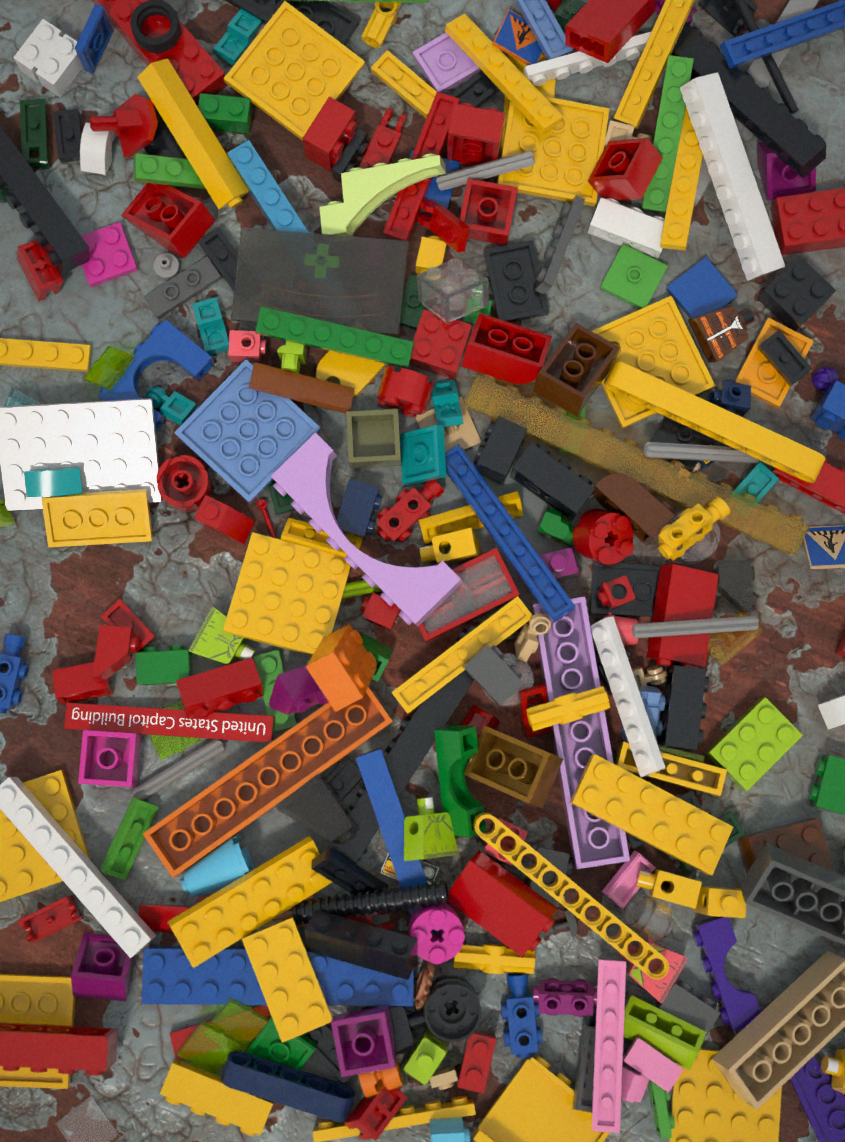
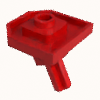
M134 94L115 109L113 115L92 116L90 118V128L92 131H114L115 136H119L125 158L133 157L135 153H138L151 143L158 125L152 100L139 94Z

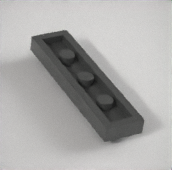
M577 195L570 202L566 201L559 214L562 216L561 222L557 223L551 235L554 238L553 243L547 247L543 256L546 262L536 274L535 280L538 283L535 291L545 294L554 284L585 199Z

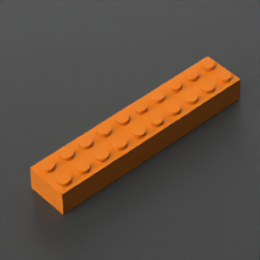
M369 687L363 698L337 712L334 711L330 703H327L148 829L143 835L172 878L177 877L230 837L238 834L391 725L393 721Z

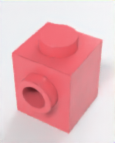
M230 330L228 356L231 362H243L246 359L250 363H262V355L267 353V340H263L262 335L255 334V331Z

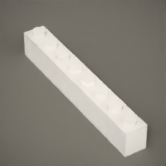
M716 72L694 78L680 87L742 269L747 281L786 266L719 74Z
M8 777L0 785V809L130 958L135 956L156 937L154 932L18 777Z

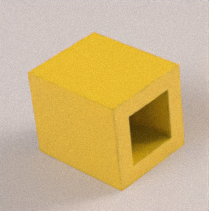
M437 236L422 237L416 261V274L435 278L441 277L447 250V244Z

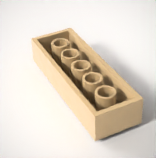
M826 951L712 1058L737 1096L757 1110L845 1027V959L830 951Z

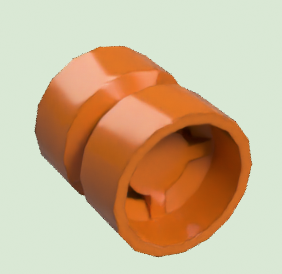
M397 1059L395 1068L358 1074L366 1098L380 1094L382 1088L392 1090L403 1086Z

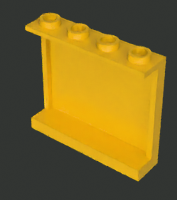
M530 1056L526 1058L470 1136L476 1142H604L610 1132L592 1131V1113L572 1109L574 1090L570 1088L572 1082L560 1072L557 1076L548 1070L551 1065L540 1056H537L535 1059Z

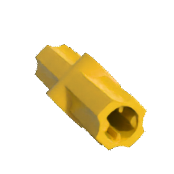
M375 2V9L361 36V39L368 46L375 49L382 47L391 26L397 21L398 12L403 2ZM384 8H390L392 11L383 12L381 10Z
M604 686L582 693H571L555 698L552 702L526 709L532 731H536L559 723L563 725L582 719L585 715L604 711L610 708L607 693Z
M463 944L460 951L454 956L453 968L477 969L491 974H505V972L534 974L535 950L532 952L528 949L524 956L521 957L510 948H507L506 945L483 944V946Z

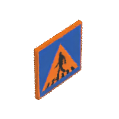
M508 9L492 45L527 66L539 63L543 51L524 17Z

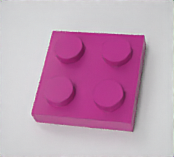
M120 222L81 236L89 247V261L82 264L90 287L138 271Z

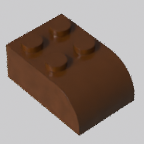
M575 323L538 372L533 392L578 416L606 377L618 355L620 347Z
M611 474L602 478L594 486L595 490L591 495L607 511L628 517L633 528V534L646 546L675 516L669 504L663 500L659 502L652 495L653 491L643 482L639 484L635 479L625 474Z
M819 818L800 820L742 836L736 840L746 874L766 843L834 871Z

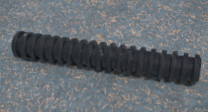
M440 880L439 883L433 881L430 885L428 882H425L423 886L418 883L415 884V887L407 885L406 888L404 886H399L398 889L391 887L390 890L383 888L381 892L379 889H376L374 893L368 890L366 894L361 891L357 895L350 893L349 896L342 894L341 897L339 895H334L333 898L327 896L325 899L319 897L317 901L314 898L310 899L309 902L305 899L293 906L291 910L296 925H300L302 922L308 924L315 910L349 918L350 915L353 917H357L358 914L365 916L366 913L373 915L375 911L381 914L383 910L388 913L391 909L395 912L399 908L406 910L407 907L410 909H414L415 906L422 908L423 905L430 907L433 903L435 906H438L440 902L446 905L449 901V891L447 883L444 880Z

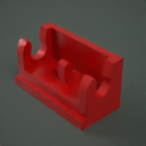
M35 240L18 246L17 261L38 302L45 300L46 294L50 291H53L55 295L58 294L64 281L57 267H53L50 263L44 247L40 248Z
M94 662L52 670L55 698L62 705L112 695L111 678L109 677L103 683H97L92 677Z
M69 895L17 922L20 928H25L28 934L26 940L35 943L83 919L73 895Z
M382 1088L380 1094L368 1098L364 1095L344 1124L349 1129H359L361 1133L358 1137L362 1140L372 1138L377 1140L407 1097L399 1088L392 1090Z

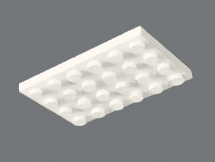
M152 398L0 407V462L7 511L43 509L42 497H26L23 471L44 468L59 469L74 466L80 468L82 493L147 489L149 502L162 501L156 483L159 460Z

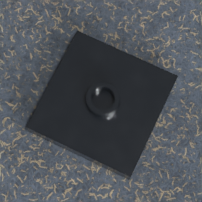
M666 417L650 442L711 445L714 439ZM671 459L693 472L700 461Z

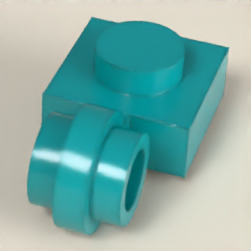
M155 386L146 393V398L153 399L154 408L161 407L160 414L180 426L195 411L196 403L176 391L168 397L164 389Z

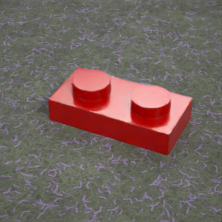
M121 599L116 601L100 616L109 626L131 627L135 636H138L139 640L137 652H134L135 654L140 653L143 648L156 638Z

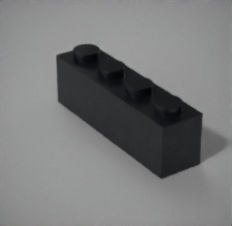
M319 910L314 911L305 929L306 950L308 952L409 980L417 961L418 938Z

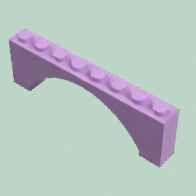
M315 432L271 475L276 481L273 487L283 497L287 493L294 500L291 505L301 515L306 512L311 517L308 522L318 533L324 530L330 536L326 541L336 551L341 548L347 554L344 559L354 570L359 566L365 572L362 578L372 588L377 585L383 591L380 596L390 607L395 603L402 610L398 615L408 625L414 622L419 627L463 584L462 580L443 560L438 565L428 567L394 566L369 557L350 543L338 525L331 503L330 474L333 460L337 455Z

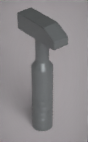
M569 910L564 911L567 921L553 924L547 933L541 931L538 936L541 938L552 935L556 931L568 927L571 937L576 936L578 926L574 914Z

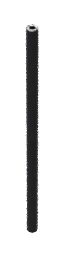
M733 0L748 31L758 30L759 28L746 1ZM772 54L762 57L784 105L787 106L791 115L796 113L799 109Z

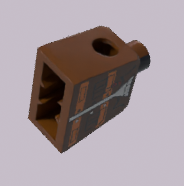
M732 305L688 319V322L707 362L713 363L723 359L748 339L745 326L754 322V316L748 308L737 312L736 308Z

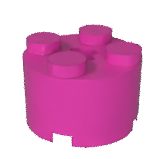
M442 902L438 906H435L434 903L430 907L423 905L422 908L417 907L410 916L408 934L411 937L418 938L417 955L434 964H441L453 958L460 951L465 939L464 929L457 912L450 905H443ZM435 929L436 931L440 930L441 932L439 934L434 933L432 935L431 930Z

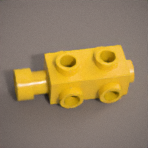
M716 497L708 503V508L706 509L698 503L692 509L687 508L684 510L679 519L672 525L667 524L658 535V549L663 557L674 561L677 557L683 556L686 550L697 541L703 540L705 535L713 529L714 522L718 519L722 520L730 514L731 511L726 502L720 497Z

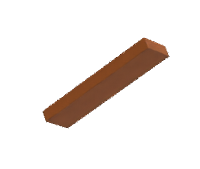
M256 362L253 365L248 387L249 389L345 414L351 410L354 388Z

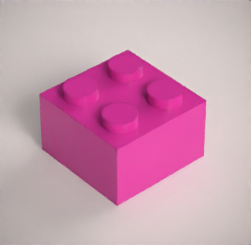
M83 730L78 784L137 787L142 734Z

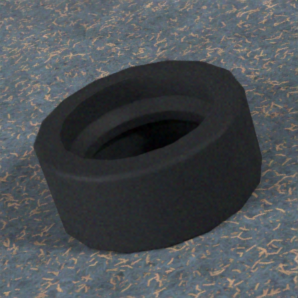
M149 0L137 6L132 13L130 22L135 41L142 49L150 53L166 52L173 48L180 39L181 27L176 11L170 4L162 0ZM153 15H163L170 20L171 27L168 33L156 39L144 36L141 31V25L144 20Z

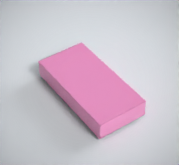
M634 850L630 855V861H626L602 892L624 909L640 889V887L636 886L639 871L652 873L656 867Z
M637 1036L622 1059L668 1093L683 1071L680 1066Z

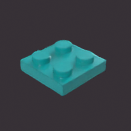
M433 425L400 434L403 485H413L446 477L444 426Z

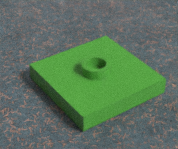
M623 243L600 286V290L638 309H642L648 306L668 265Z

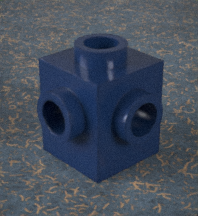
M722 380L711 390L709 402L743 417L751 409V386L736 383L734 380Z

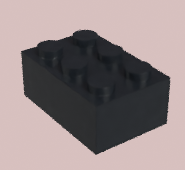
M531 442L513 466L510 478L550 507L561 512L563 516L568 517L572 522L595 490L591 486L593 484L592 481L582 474L577 476L570 471L571 466L561 459L557 461L549 455L550 451L543 445H534Z
M674 665L666 669L667 676L665 677L663 693L665 696L664 711H661L662 734L658 736V747L686 751L697 750L698 745H702L703 729H700V721L706 715V703H703L704 692H708L709 677L706 676L705 669Z

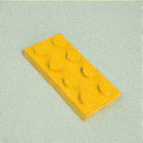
M147 489L87 492L41 498L48 547L147 542L153 539Z
M294 917L242 938L282 1043L332 1021L333 1016Z

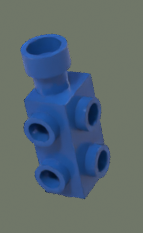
M5 633L3 641L6 644L4 653H0V689L3 692V696L0 698V713L5 714L7 709H14L15 705L21 703L23 691L19 690L21 679H26L29 669L28 664H25L26 658L19 657L21 647L25 645L26 637ZM4 663H7L9 666V670L6 673L2 672Z
M510 973L506 977L511 995L505 996L506 1003H501L502 1020L507 1019L508 1030H503L504 1046H510L511 1055L516 1054L518 1058H527L532 1056V1053L538 1052V1044H542L541 1027H536L535 1020L536 1016H540L539 1002H534L532 993L527 994L526 986L529 985L528 973ZM525 1008L526 1014L518 1016L516 1014L517 1009ZM520 1036H528V1042L521 1044L519 1042Z

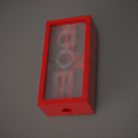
M497 548L452 569L462 580L463 584L418 627L427 643L509 603L517 596L520 597Z

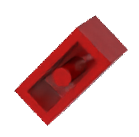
M476 1030L466 1039L458 1073V1088L484 1094L496 1043L495 1034Z

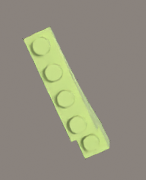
M426 154L420 159L412 160L405 158L398 160L394 164L378 163L373 165L372 168H352L349 172L341 173L344 203L332 201L327 206L320 207L322 236L329 244L353 240V234L358 227L384 201L414 183L446 174L444 161L440 155Z

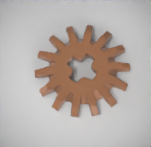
M429 961L427 966L421 969L415 986L414 999L416 1000V1009L424 1005L427 1000V994L430 992L429 988L432 985L434 965Z

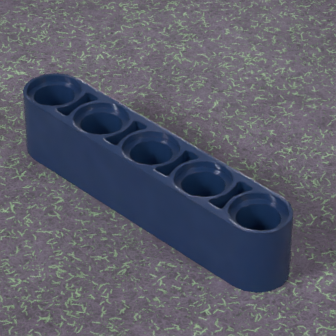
M232 1051L228 1054L221 1077L222 1083L229 1088L336 1122L347 1120L355 1097V1091L348 1085L241 1051Z

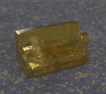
M739 611L733 617H743L749 615L746 612L742 613L741 611ZM759 627L757 630L713 633L709 637L707 653L719 666H722L763 632V630Z

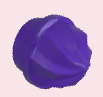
M827 366L821 367L812 378L814 387L819 391H826L834 382L839 381L835 368H828Z

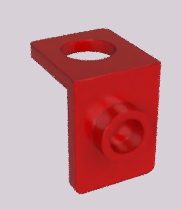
M625 575L607 583L603 582L598 586L600 590L597 591L599 600L603 606H607L608 610L636 598ZM621 584L626 588L627 593L623 599L613 597L611 590L614 585Z

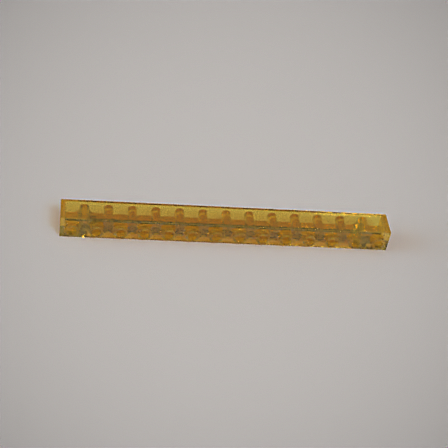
M483 374L482 377L476 375L464 401L465 407L484 414L495 421L500 416L527 428L526 435L611 474L628 475L639 484L641 482L645 483L651 488L653 493L685 508L692 509L699 503L706 509L708 508V503L716 497H720L726 502L731 512L724 519H718L716 522L761 543L768 544L790 556L797 555L809 529V526L803 524L804 520L792 514H789L788 517L779 513L780 509L768 503L765 506L755 502L757 498L744 492L741 495L732 492V486L720 481L718 484L708 481V475L699 471H695L694 474L684 470L686 466L675 460H671L669 463L661 458H647L643 454V450L637 448L639 444L632 440L624 438L621 441L614 438L615 433L602 427L600 431L590 427L591 422L584 418L577 417L575 420L568 417V412L562 408L554 406L551 409L544 406V401L538 397L530 395L527 398L520 395L521 390L507 384L505 388L496 384L497 379L490 375Z

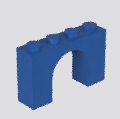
M165 319L161 324L157 323L152 328L151 336L145 343L141 342L137 345L132 358L128 362H123L118 367L117 375L111 381L108 380L103 384L98 397L102 401L141 399L138 393L139 377L149 365L156 362L166 361L174 363L197 382L201 381L214 366L215 362L208 353ZM153 408L155 430L157 432L165 422V419Z

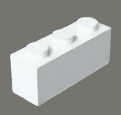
M600 198L590 223L588 234L620 246L624 243L658 260L663 249L660 248L665 219L659 216H648L642 210L635 207L627 208L612 198Z

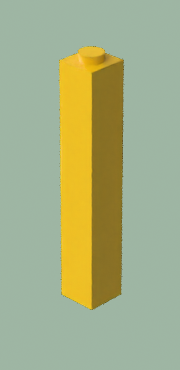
M164 59L151 63L137 76L140 83L218 209L227 206L232 209L243 202L242 197L249 192L245 183L170 61Z

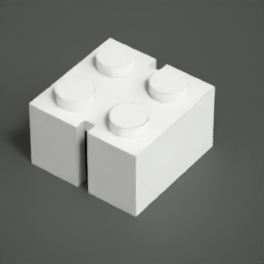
M44 19L41 20L13 57L21 72L36 82H41L42 86L58 97L64 94L83 68L74 49L77 41L67 34L63 36L61 30Z

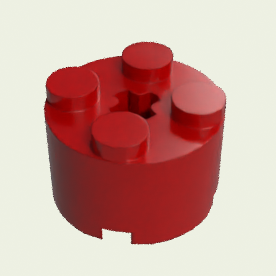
M393 366L386 367L377 394L378 406L384 409H392L393 407L402 410L401 414L411 418H416L417 414L422 415L426 413L435 382L432 380L428 383L429 377L409 369L401 368L400 372H394Z
M180 455L170 458L161 465L157 472L156 483L161 497L176 510L196 511L200 507L205 495L209 497L211 495L212 479L203 464L192 456ZM188 481L189 485L181 487L180 482Z
M591 509L581 515L578 526L574 527L572 536L574 547L579 554H582V556L589 560L612 565L622 561L633 552V528L626 516L602 509Z

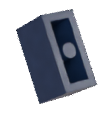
M349 479L337 517L338 525L343 533L363 538V540H366L367 534L372 535L376 520L372 519L374 510L379 511L383 498L382 495H379V487Z

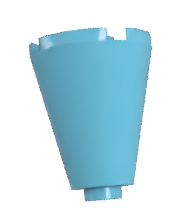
M239 834L230 837L183 872L184 878H181L180 882L186 894L190 893L195 897L216 893L255 869L247 847L241 849L238 843L242 841Z

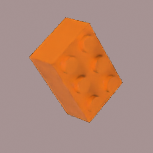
M350 624L324 637L306 666L335 712L363 698L377 669L374 655L366 651L362 644L361 635L357 630H353Z

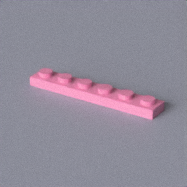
M599 959L592 1131L620 1133L626 961Z

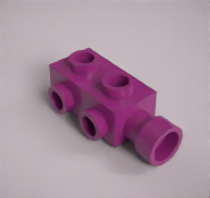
M556 978L540 980L539 986H534V1002H539V1013H545L550 1016L569 1014L577 1017L593 1015V1005H597V988H593V982H586L583 979H576L575 981H559ZM556 986L557 989L552 990L549 987ZM583 987L584 990L578 991L576 988Z

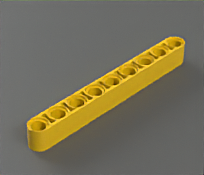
M615 361L604 383V387L615 394L803 481L815 483L826 460L817 451L626 363Z
M485 812L475 817L473 822L474 830L484 841L645 974L653 979H661L667 975L669 964L662 954L492 814ZM486 818L493 821L492 830L487 833L481 832L479 829L480 822ZM505 836H511L514 839V845L509 850H503L500 846V841ZM527 853H532L535 857V862L531 867H524L521 863L522 857ZM554 871L556 874L555 881L549 885L544 884L542 880L544 873ZM569 888L576 889V898L571 902H566L564 900L565 891ZM589 906H596L598 910L597 915L592 919L585 918V910ZM612 923L618 924L617 934L607 936V926ZM631 941H639L638 951L633 954L628 953V944ZM654 958H659V968L655 971H650L648 968L649 962Z

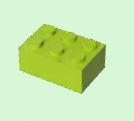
M766 697L759 698L704 754L718 768L727 770L726 776L740 791H748L803 735Z

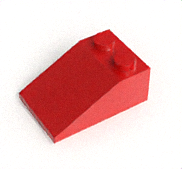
M147 183L121 214L125 220L167 250L182 258L188 255L215 221L201 201L169 185Z

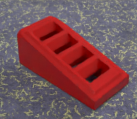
M545 684L519 690L521 728L526 738L552 732L551 726L532 731L526 709L537 706L528 707V704L539 701L540 704L548 703ZM539 694L538 697L527 699L528 696Z

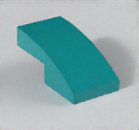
M240 9L227 25L226 34L214 47V55L234 66L250 46L262 21Z
M217 297L193 303L205 352L209 355L228 351L229 339Z
M455 379L435 382L431 396L437 425L448 427L463 424Z
M78 466L23 471L27 498L82 493L80 468Z

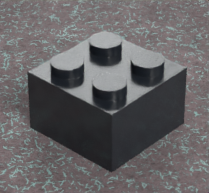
M799 255L764 289L758 300L786 327L797 331L829 300L836 290Z
M500 416L496 423L491 421L484 439L487 443L485 446H479L473 463L477 465L476 468L483 477L504 485L524 442L527 428Z

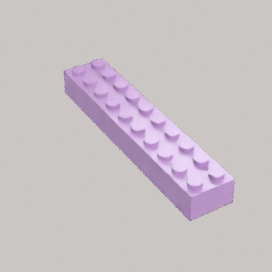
M585 597L572 598L571 600L576 606L575 610L555 623L550 620L551 627L548 632L543 635H537L539 639L538 654L543 684H545L548 703L564 695L578 694L600 687ZM540 604L532 605V615L536 613L547 615ZM605 710L585 715L582 719L560 725V723L552 725L555 756L563 758L558 774L574 868L582 869L630 861L625 831L569 803L591 754H596L613 763Z

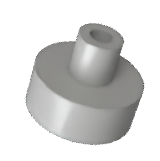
M163 253L154 261V270L162 280L169 281L180 272V264L172 254Z

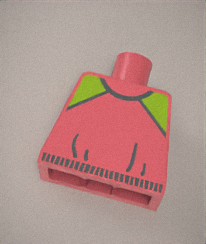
M645 940L662 954L669 964V971L666 976L661 979H653L619 952V956L630 962L626 973L661 1003L665 1000L688 958L680 953ZM630 943L627 946V951L631 954L636 953L639 949ZM654 958L649 962L648 968L650 971H655L659 968L660 959Z

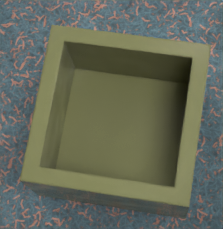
M398 409L347 411L348 461L350 469L401 466Z

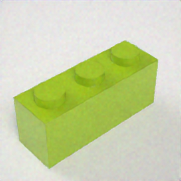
M631 995L624 1010L623 1037L634 1041L637 1036L671 1061L689 1070L691 1069L707 1032Z

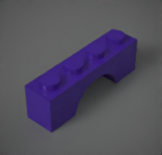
M714 916L693 923L695 931H692L694 942L697 947L701 946L704 957H701L702 966L706 973L710 972L713 983L709 984L714 999L719 998L722 1009L718 1010L720 1012V1019L723 1025H728L733 1031L744 1028L761 1011L754 993L734 988L726 977L724 970L725 957L730 948L737 942L729 917Z

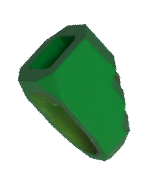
M548 507L537 533L569 547L574 546L572 538L574 526L571 525L569 518L563 516L561 512Z

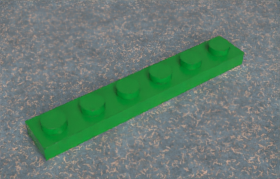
M262 306L255 334L406 369L409 367L414 343L404 339Z

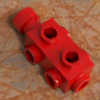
M436 480L423 483L424 487L419 492L414 487L410 491L405 489L397 496L396 500L398 502L391 509L387 506L378 514L377 518L379 520L376 524L379 529L376 532L386 542L391 539L394 544L398 540L403 543L413 533L410 528L417 522L419 523L418 520L431 516L429 511L432 509V506L429 503L434 498L438 499L445 492ZM411 501L418 503V507L415 510H411L408 507ZM391 519H398L399 525L393 528L389 525Z

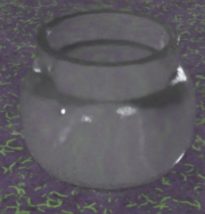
M642 894L636 895L628 903L624 912L623 921L625 925L630 927L631 930L646 942H656L666 937L673 926L670 907L659 898L645 897Z

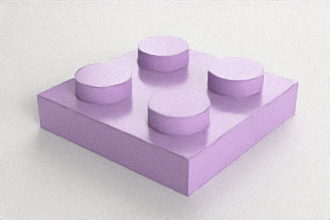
M446 32L412 52V57L432 88L440 93L447 92L481 70Z

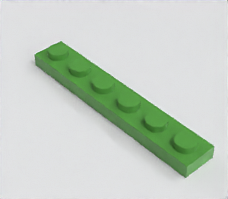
M668 56L653 146L663 159L646 189L642 210L666 213L686 107L680 87L691 79L693 58Z

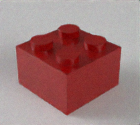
M329 96L303 136L306 158L332 173L333 167L357 131L358 123L356 122L355 111Z
M648 138L609 141L590 175L588 183L604 199H642L663 158Z
M467 179L460 220L470 227L467 239L507 245L518 187Z
M423 309L413 339L414 343L409 365L456 380L471 336L472 325Z

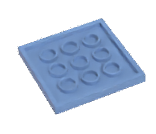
M245 359L174 433L251 504L274 480L271 475L315 432L318 434L321 431V427L290 399L249 389L253 365Z

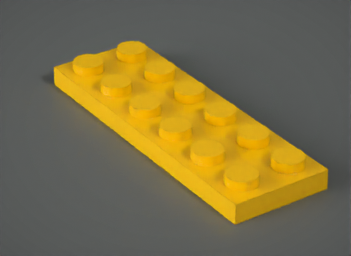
M591 754L569 802L707 875H713L733 829V826L596 754Z
M310 836L168 921L170 928L193 968L332 883V881L311 869L312 860L318 857L320 853Z

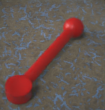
M259 499L257 507L262 510L271 537L278 539L266 509L267 502L264 499Z

